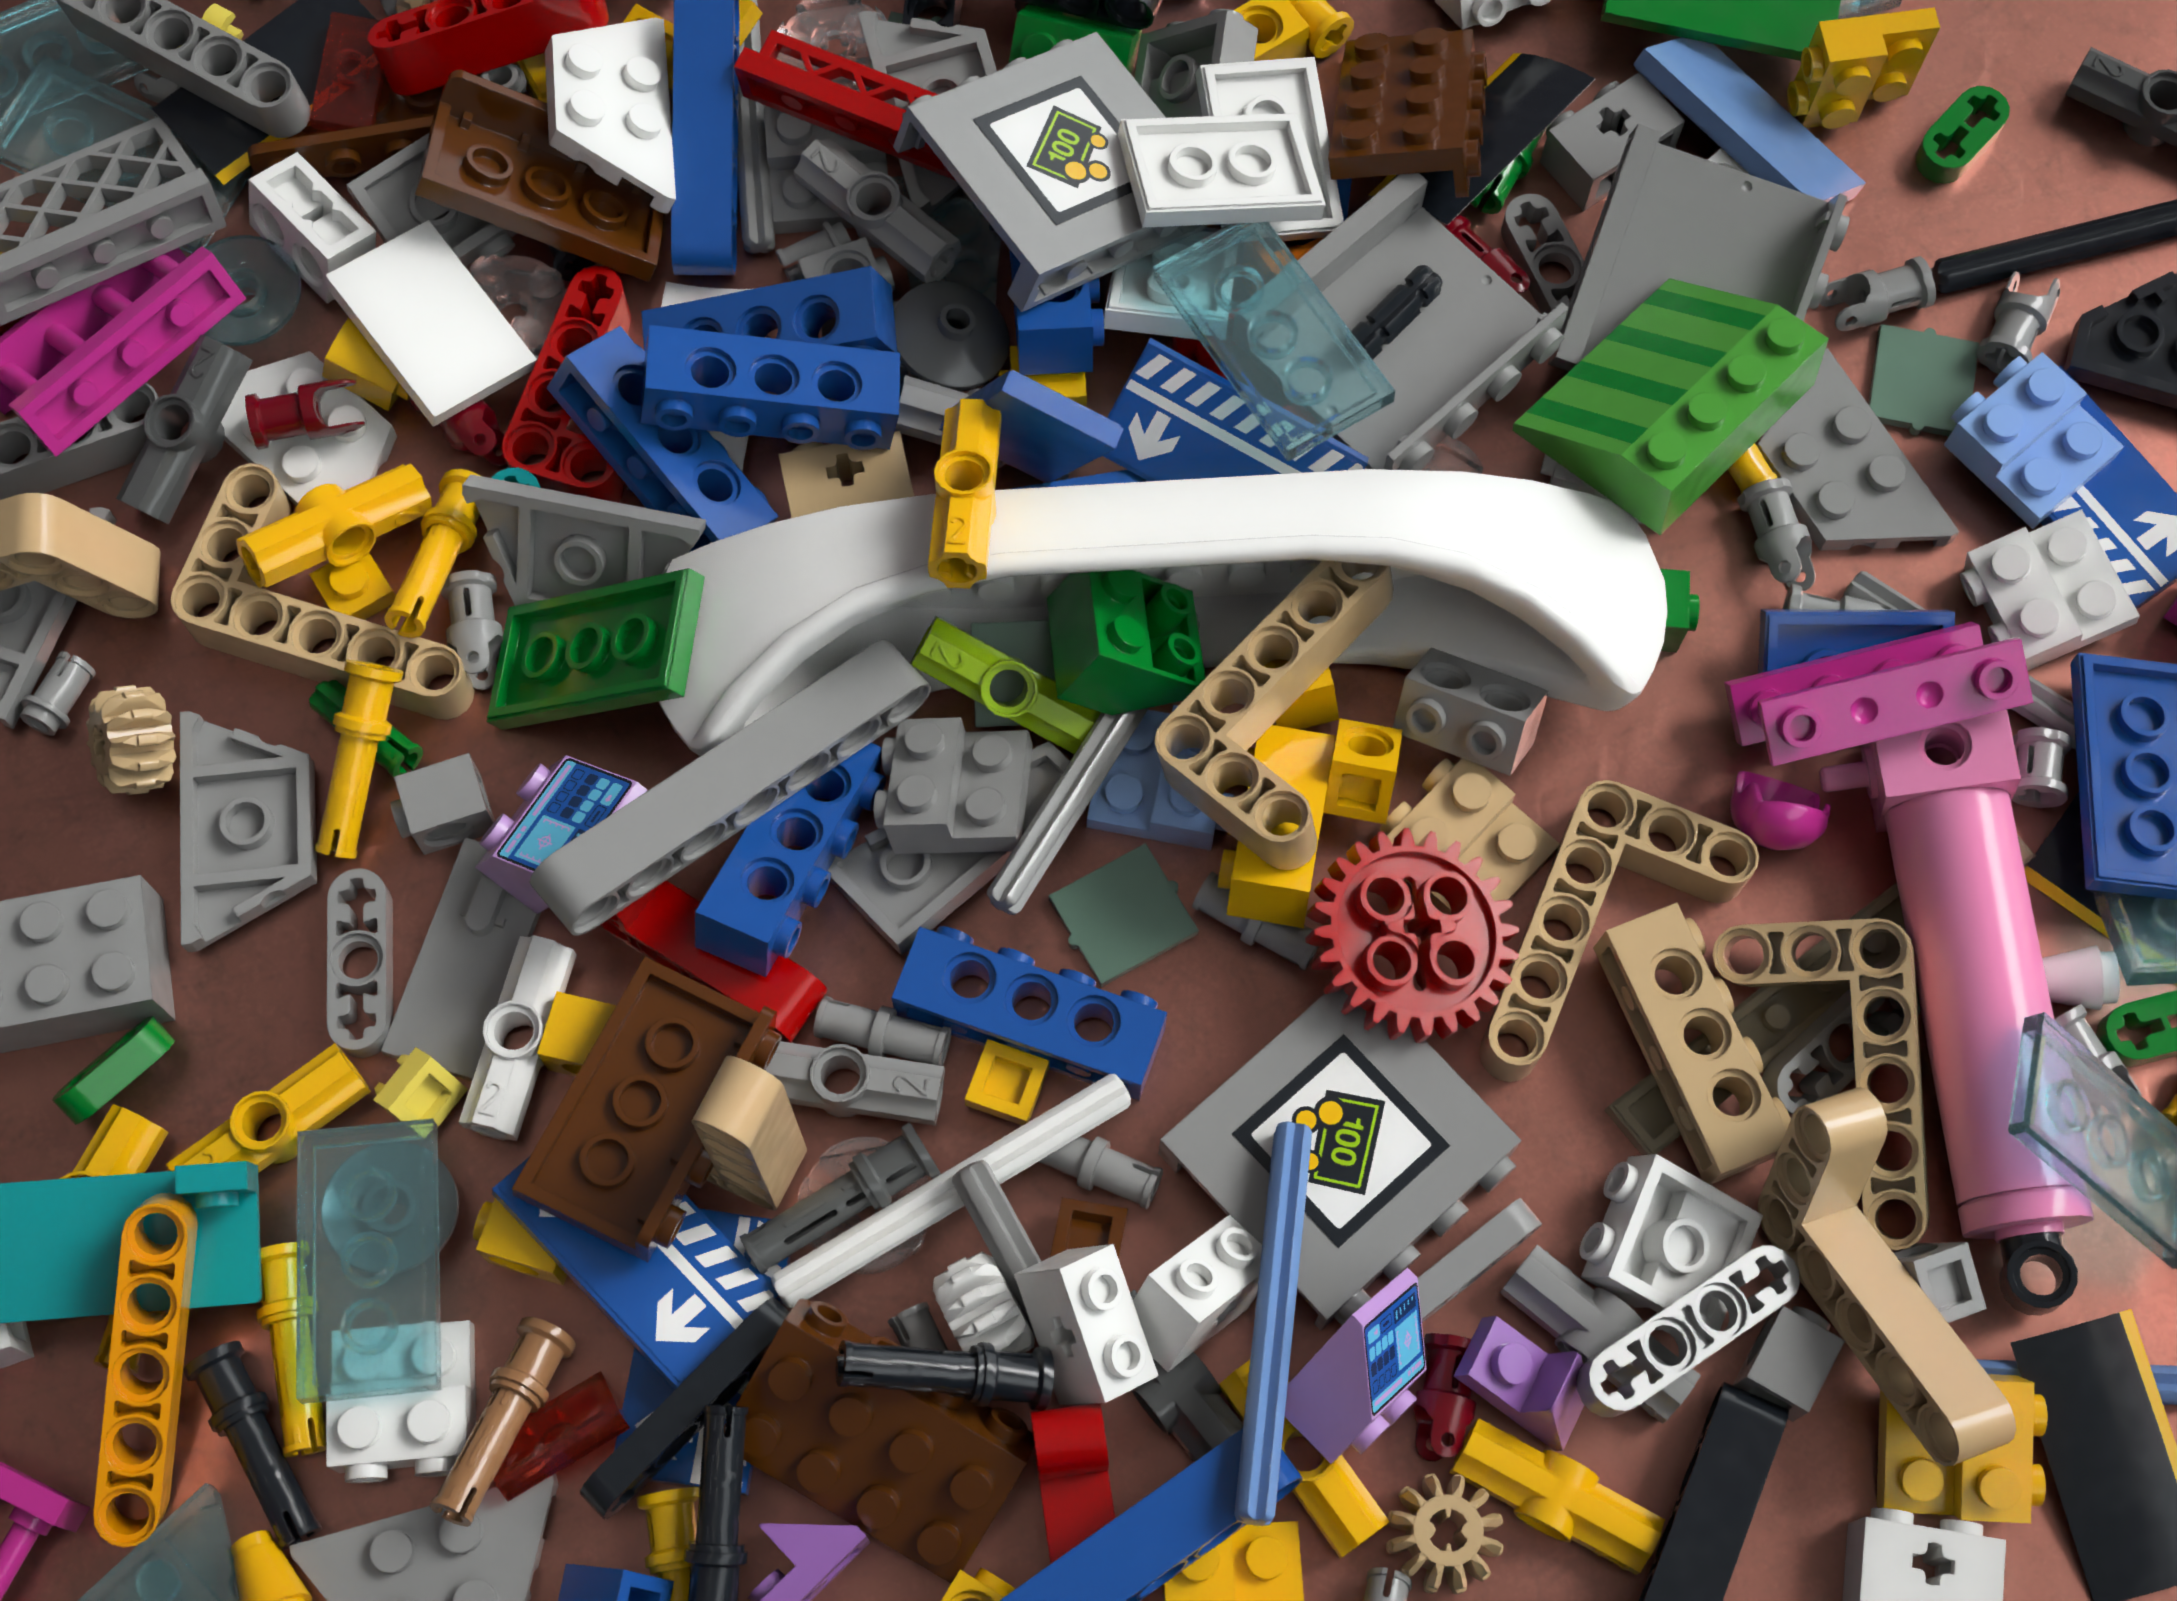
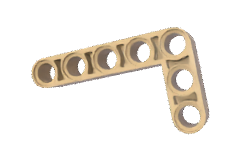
M249 463L232 470L222 483L171 595L173 611L195 641L205 647L317 682L337 680L346 689L349 674L344 671L346 660L374 663L382 657H395L389 667L403 671L402 682L394 684L390 701L391 705L444 720L456 718L466 712L473 702L475 690L469 674L464 670L461 658L452 648L421 637H403L397 634L398 630H391L376 623L262 589V587L259 588L249 576L240 556L233 561L222 562L227 554L238 550L236 539L293 514L291 502L270 469L261 464ZM269 496L260 506L247 508L256 498ZM219 603L211 614L197 617L200 610L206 605ZM272 620L277 621V624L268 633L254 635L257 628L263 623ZM328 638L336 639L335 643L327 651L312 653L313 648L320 641ZM443 674L454 675L451 682L444 688L438 690L428 689L430 682L437 676Z
M24 493L0 500V591L37 581L116 617L144 618L157 612L161 552L157 546L53 495Z
M1321 561L1161 723L1156 731L1155 745L1165 779L1170 786L1267 864L1277 869L1292 870L1299 868L1310 861L1316 852L1317 836L1310 805L1299 791L1248 753L1247 750L1387 608L1393 598L1394 591L1391 566ZM1363 572L1374 574L1370 578L1363 580L1352 578L1356 574ZM1318 616L1331 617L1328 621L1320 624L1308 622ZM1277 659L1289 661L1282 667L1275 669L1264 667L1270 661ZM1238 703L1245 705L1244 708L1235 713L1220 712L1221 709L1230 704ZM1184 749H1201L1192 758H1176L1177 754ZM1235 785L1250 787L1248 791L1240 796L1226 797L1222 795L1225 790ZM1283 823H1295L1299 826L1297 830L1284 836L1270 833L1273 828Z
M1603 780L1588 786L1581 795L1569 819L1560 846L1517 950L1519 958L1512 963L1508 973L1512 978L1511 984L1501 991L1498 998L1499 1003L1494 1008L1481 1041L1479 1054L1481 1063L1486 1071L1498 1080L1507 1082L1518 1081L1528 1076L1539 1061L1550 1040L1617 865L1703 900L1723 903L1739 895L1758 867L1759 853L1752 839L1740 830L1619 782ZM1596 808L1606 810L1614 817L1616 826L1608 828L1599 826L1591 819L1588 810ZM1659 832L1666 834L1675 843L1676 851L1667 852L1658 849L1650 841L1649 833ZM1719 856L1726 858L1735 867L1737 875L1726 876L1720 874L1711 865L1709 857ZM1574 863L1584 865L1593 873L1595 882L1584 884L1575 881L1568 874L1566 866ZM1551 919L1564 922L1572 930L1573 939L1566 941L1554 939L1545 930L1543 922ZM1526 976L1541 978L1550 987L1551 996L1543 999L1530 996L1523 989L1520 979ZM1506 1033L1518 1035L1527 1044L1529 1054L1519 1058L1509 1056L1500 1048L1497 1037Z
M1879 918L1747 924L1728 928L1716 940L1712 956L1715 967L1722 977L1735 984L1748 987L1850 983L1856 1088L1868 1089L1873 1094L1870 1085L1871 1077L1875 1070L1883 1065H1896L1907 1075L1908 1089L1903 1098L1893 1103H1884L1879 1099L1878 1101L1887 1119V1132H1899L1906 1136L1911 1143V1160L1907 1166L1896 1171L1883 1167L1876 1160L1862 1192L1864 1216L1890 1249L1901 1250L1911 1247L1923 1238L1928 1230L1930 1221L1915 954L1911 938L1901 926L1890 920ZM1886 932L1896 936L1899 940L1900 955L1896 962L1887 968H1873L1864 959V944L1873 934ZM1809 936H1823L1830 943L1831 947L1829 962L1825 967L1817 971L1803 970L1796 959V950L1799 943ZM1747 938L1756 939L1763 950L1761 965L1752 973L1738 974L1730 963L1731 949L1740 940ZM1883 998L1895 999L1902 1006L1904 1012V1021L1900 1029L1894 1034L1887 1036L1874 1033L1867 1022L1868 1009L1875 1001ZM1891 1199L1903 1200L1912 1207L1916 1216V1225L1910 1235L1899 1238L1884 1232L1878 1220L1879 1210L1883 1203Z
M726 1056L692 1119V1124L714 1165L706 1181L761 1207L776 1211L807 1152V1147L782 1082L750 1062L734 1056Z
M1858 1087L1800 1106L1792 1115L1758 1201V1213L1763 1215L1761 1225L1768 1239L1774 1246L1784 1250L1794 1260L1799 1270L1800 1282L1936 1462L1944 1466H1953L2008 1444L2014 1439L2016 1423L2012 1408L2006 1397L1857 1207L1860 1196L1886 1140L1888 1131L1887 1119L1878 1099L1868 1089Z

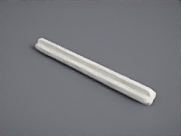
M1108 1074L774 1273L771 1278L772 1285L783 1304L788 1308H793L799 1299L808 1300L965 1206L952 1183V1177L963 1167L973 1162L984 1160L989 1164L999 1184H1002L1127 1109L1131 1104V1097L1127 1088L1116 1074Z

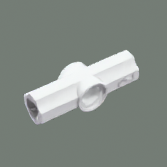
M535 935L531 937L520 936L498 1004L489 1012L484 1021L483 1036L485 1044L459 1119V1124L462 1127L484 1136L500 1140L517 1141L540 1068L544 1066V1063L537 1054L556 991L565 993L577 956L574 949L561 945L555 940ZM519 1026L534 1028L531 1040L524 1047L516 1050L504 1048V1039L512 1029Z

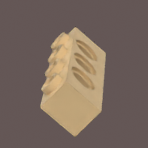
M1674 903L1606 930L1593 949L1702 1180L1711 1185L1774 1159L1791 1118L1783 1102L1778 1097H1771L1760 1075L1763 1072V1062L1760 1053L1749 1037H1742L1731 1015L1734 1012L1731 993L1720 977H1713L1703 957L1705 942L1695 921L1691 918L1685 919L1678 903ZM1663 969L1673 972L1682 983V994H1670L1662 990L1656 982L1655 971ZM1692 1028L1704 1033L1710 1042L1711 1053L1709 1055H1701L1692 1051L1684 1040V1029ZM1714 1088H1723L1734 1094L1740 1107L1738 1116L1726 1115L1716 1107L1713 1101Z

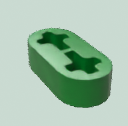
M1987 86L1971 87L1963 92L1925 134L1915 155L1918 171L1926 179L1934 183L1947 184L1961 178L2000 134L2010 113L2007 99L1999 91ZM1979 111L1989 116L1988 118H1982L1974 128L1966 124L1970 115H1976ZM1951 141L1958 145L1954 155L1950 154L1945 159L1936 154V152L1943 151Z
M2177 990L2125 1003L2107 1014L2098 1024L2096 1036L2106 1051H2115L2125 1067H2137L2177 1056V1027L2171 1028L2169 1023L2170 1020L2177 1016ZM2124 1026L2129 1030H2137L2149 1026L2152 1034L2134 1045L2132 1041L2121 1042L2117 1036V1031Z
M154 1016L144 1019L64 1085L53 1097L52 1101L75 1125L83 1122L162 1057L174 1044L175 1039Z

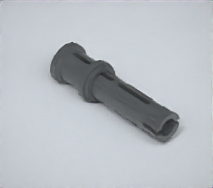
M910 1122L901 1127V1136L868 1156L860 1152L852 1157L853 1161L848 1164L851 1169L849 1172L805 1199L798 1201L792 1207L748 1234L744 1233L740 1236L745 1250L761 1274L766 1273L770 1267L814 1240L821 1238L827 1232L872 1205L875 1210L881 1207L883 1209L892 1204V1196L927 1175L934 1179L941 1174Z

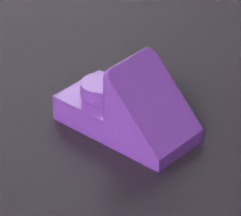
M1498 1316L1481 1319L1454 1374L1455 1378L1554 1451L1564 1450L1584 1407L1577 1392V1376L1580 1368L1583 1366L1580 1354L1576 1351L1547 1354Z
M761 1523L758 1526L790 1559L795 1567L786 1575L779 1569L774 1570L750 1593L747 1599L749 1601H812L871 1542L858 1526Z

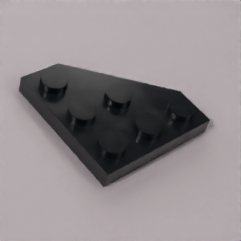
M2171 271L2132 290L2129 296L2105 308L2103 305H2100L2081 315L2074 325L2064 367L2074 380L2177 409V273L2174 274Z

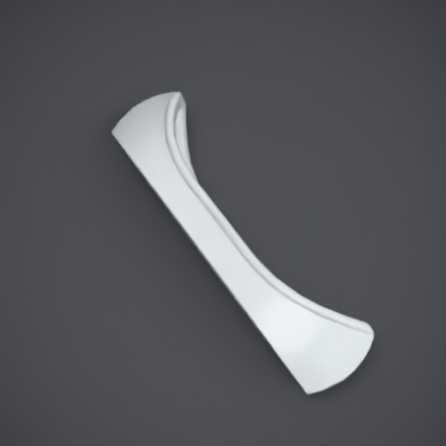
M1361 469L995 490L996 517L991 526L987 577L974 583L970 589L947 588L940 580L929 577L928 558L936 494L842 506L769 523L712 542L672 559L666 573L690 568L704 576L705 579L685 695L681 698L659 701V704L673 729L694 753L702 756L880 640H889L911 662L917 646L935 616L944 619L971 634V623L1049 620L1046 598L1069 573L1134 570L1192 590L1195 610L1200 622L1199 637L1204 668L1217 667L1321 561L1391 566L1394 591L1393 598L1387 608L1333 663L1380 665L1412 670L1432 647L1548 691L1547 697L1592 709L1614 711L1637 698L1642 693L1654 671L1664 643L1667 619L1665 580L1646 534L1631 514L1610 500L1533 480L1471 472ZM1363 572L1356 574L1352 578L1363 580L1370 578L1374 574ZM1318 616L1308 622L1320 624L1328 621L1331 617ZM916 669L931 685L930 693L951 689L948 685Z

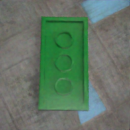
M1603 0L1600 21L1801 61L1802 51L1805 47L1809 46L1820 21L1838 19L1841 0Z
M687 568L509 607L487 723L506 730L684 697L705 577Z

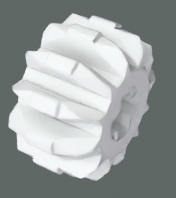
M980 1252L970 1258L963 1257L947 1266L948 1270L934 1278L933 1292L936 1296V1301L962 1351L968 1352L971 1346L977 1345L980 1342L992 1343L996 1351L1026 1353L1034 1348V1331L992 1256Z

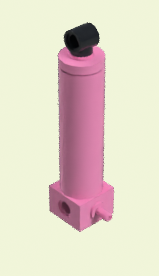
M2003 710L1863 744L1861 747L1862 762L1822 767L1819 771L1821 788L1825 792L1866 787L1871 801L1876 833L1888 832L1907 935L1912 940L1914 948L1916 988L1956 1203L1959 1207L1958 1214L1962 1235L1970 1239H1995V1242L2000 1244L2003 1267L1999 1273V1287L2004 1299L2019 1312L2026 1315L2042 1316L2055 1311L2070 1298L2078 1283V1269L2074 1259L2064 1249L2062 1235L2065 1234L2064 1229L2086 1224L2094 1220L2011 805V801L2020 783L2021 775L2008 711ZM2030 1261L2047 1265L2055 1277L2053 1293L2037 1295L2030 1292L2023 1285L2020 1277L2022 1265Z

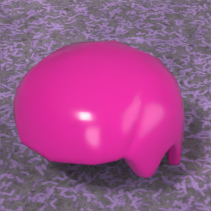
M1739 771L1731 797L1730 812L1737 829L1748 835L1756 845L1769 850L1803 849L1822 836L1827 828L1831 806L1825 803L1824 809L1821 811L1819 810V794L1760 774Z

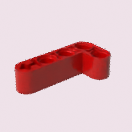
M437 0L380 20L371 28L367 39L392 91L398 95L409 96L445 85L449 74L455 70H463L477 75L545 53L552 35L606 26L609 21V14L605 0Z
M592 266L584 268L571 280L505 433L502 451L508 468H522L529 471L537 478L541 488L619 503L624 492L621 477L564 409L556 412H546L548 407L558 403L547 390V386L567 355L619 326L626 333L629 330L631 314L621 278L615 271L603 266ZM532 455H547L544 460L537 464H523ZM588 472H604L603 476L596 481H580Z
M667 880L600 924L602 928L653 961L759 1013L764 1006L777 1011L774 1031L782 1035L781 1041L792 1043L828 991L827 987L816 976L789 958L785 959L778 956L768 975L764 977L696 948L695 911L701 902Z
M1100 1403L1030 1412L1050 1564L1115 1519L1108 1471L1107 1442Z

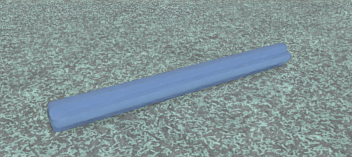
M1289 1121L1279 1123L1273 1137L1234 1516L1238 1522L1254 1526L1270 1525L1276 1511L1312 1131L1309 1126Z

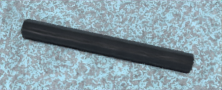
M2177 199L1939 258L1935 261L1934 267L1931 268L1936 290L1941 293H1949L2009 278L2015 271L2021 275L2176 236Z

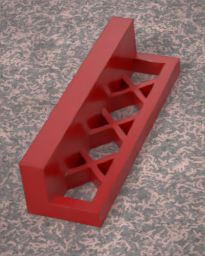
M773 29L769 33L760 52L747 47L743 48L734 65L743 97L955 180L927 143L920 149L913 147L901 153H897L893 148L903 121V113L906 110L884 101L895 97L908 102L910 105L921 96L931 95L933 97L938 94ZM779 53H783L801 60L805 70L776 58ZM812 65L819 67L820 69L813 70ZM839 77L852 80L856 83L858 91L831 80ZM865 86L872 88V90L866 91Z

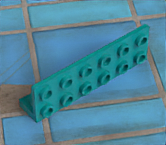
M248 1161L175 1166V1171L0 1183V1323L114 1315L121 1238L125 1221L146 1199L161 1193H172L182 1196L191 1203L197 1214L198 1229L190 1308L260 1302L262 1299L258 1165ZM152 1213L145 1216L143 1222L144 1232L151 1241L160 1245H169L176 1242L178 1237L177 1226L170 1217L161 1213ZM146 1283L138 1286L136 1291L137 1300L140 1306L147 1312L170 1309V1297L167 1291L160 1285Z

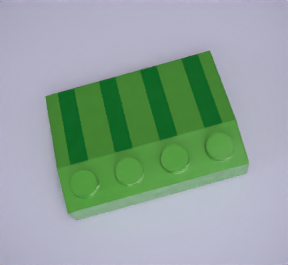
M1669 278L1515 421L1512 431L1654 532L1661 535L1815 384L1829 338L1778 304Z

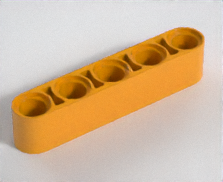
M172 1193L156 1194L146 1199L128 1217L122 1231L93 1512L94 1526L100 1537L111 1545L119 1547L136 1546L147 1540L166 1513L170 1501L198 1229L197 1214L191 1203L182 1196ZM152 1213H161L170 1217L177 1226L178 1237L176 1242L169 1245H160L151 1241L144 1232L143 1222L145 1216ZM153 1283L164 1288L170 1297L171 1306L169 1311L154 1314L143 1309L137 1300L136 1291L138 1286ZM139 1353L153 1355L163 1367V1379L150 1383L140 1381L133 1375L130 1369V1357ZM132 1423L147 1426L156 1437V1447L149 1451L132 1449L123 1438V1427ZM126 1493L140 1496L145 1500L149 1508V1516L139 1520L124 1517L116 1507L115 1497Z

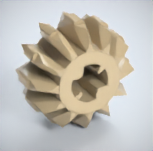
M135 685L114 687V690L100 691L97 697L91 700L88 707L90 718L86 722L89 733L87 745L91 752V765L96 768L97 780L111 794L125 792L127 795L148 793L150 789L163 788L165 782H169L174 773L172 763L177 758L174 750L176 735L172 732L171 727L172 715L166 711L164 698L160 693H155L151 687L136 688Z
M1434 1473L1425 1475L1422 1479L1425 1499L1409 1486L1404 1487L1398 1494L1401 1503L1411 1514L1402 1511H1390L1386 1515L1390 1521L1388 1523L1389 1526L1406 1531L1405 1536L1395 1537L1386 1543L1387 1553L1398 1554L1409 1550L1413 1558L1402 1565L1399 1571L1410 1578L1417 1573L1421 1566L1427 1569L1423 1587L1424 1591L1430 1594L1438 1590L1443 1572L1446 1574L1449 1588L1455 1595L1461 1594L1467 1589L1464 1569L1473 1578L1481 1582L1486 1580L1490 1576L1491 1571L1478 1554L1498 1557L1502 1554L1504 1548L1503 1544L1499 1541L1484 1536L1485 1531L1494 1530L1503 1524L1501 1514L1492 1513L1480 1517L1476 1510L1488 1500L1489 1493L1484 1488H1481L1468 1501L1463 1499L1465 1478L1459 1474L1451 1477L1445 1495ZM1432 1517H1437L1439 1525L1447 1519L1456 1524L1458 1529L1452 1537L1458 1546L1456 1551H1452L1450 1543L1441 1549L1433 1545L1430 1538L1434 1535L1436 1529L1430 1522Z

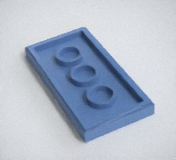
M1680 37L1644 48L1633 65L1640 74L1750 175L1827 202L1839 193L1848 196L1847 201L1854 199L1866 184L1863 179L1713 43Z

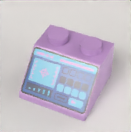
M567 755L548 769L539 763L516 792L524 801L512 818L502 813L482 837L479 844L487 852L475 868L538 914L549 907L529 883L535 869L556 850L644 794L647 789L634 780Z
M1406 1268L1353 1313L1288 1383L1285 1417L1330 1464L1351 1445L1361 1455L1417 1400L1408 1389L1426 1371L1418 1278L1409 1268Z

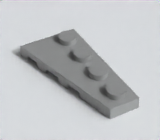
M1050 741L1032 749L1023 834L1070 762ZM877 829L865 835L866 842L851 849L845 859L836 856L828 871L831 872L830 883L903 955L912 947L919 927L929 930L934 929L994 878L1012 851L894 854L885 829Z

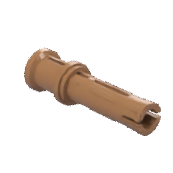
M536 1317L522 1318L517 1327V1333L520 1337L503 1367L494 1368L489 1377V1390L492 1395L443 1485L430 1503V1508L435 1513H441L443 1508L446 1509L441 1516L445 1520L465 1527L472 1524L482 1499L494 1480L529 1413L538 1412L540 1408L545 1406L549 1399V1393L546 1388L562 1359L572 1356L576 1348L573 1338L564 1330L548 1321Z

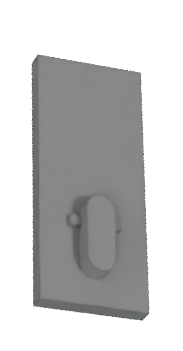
M464 838L381 1052L385 1056L398 1059L401 1055H410L414 1048L417 1047L430 1055L453 1076L472 1081L485 1044L483 1036L484 1021L489 1012L498 1004L520 936L531 937L533 935L541 912L536 914L476 869V865L487 850L479 844V841Z

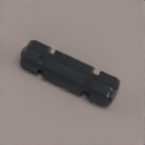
M1427 265L1417 266L1404 279L1406 281L1405 285H1397L1366 316L1368 319L1366 323L1359 322L1346 335L1344 348L1348 355L1354 357L1360 364L1370 363L1383 351L1381 348L1383 344H1390L1421 313L1419 310L1421 306L1427 307L1440 294L1443 281L1439 274L1433 272Z

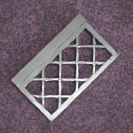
M159 116L0 184V252H5L0 254V326L227 226L209 179L201 168L196 169L166 123ZM160 141L162 144L154 159L133 156L136 150ZM94 168L105 170L98 183L77 180L80 174ZM123 172L144 175L137 188L116 185ZM162 177L173 178V180L158 186ZM33 194H48L41 207L20 205L24 198ZM67 196L88 199L81 212L60 210ZM107 201L117 203L102 210ZM10 221L31 223L24 237L3 235ZM50 226L62 227L46 234Z

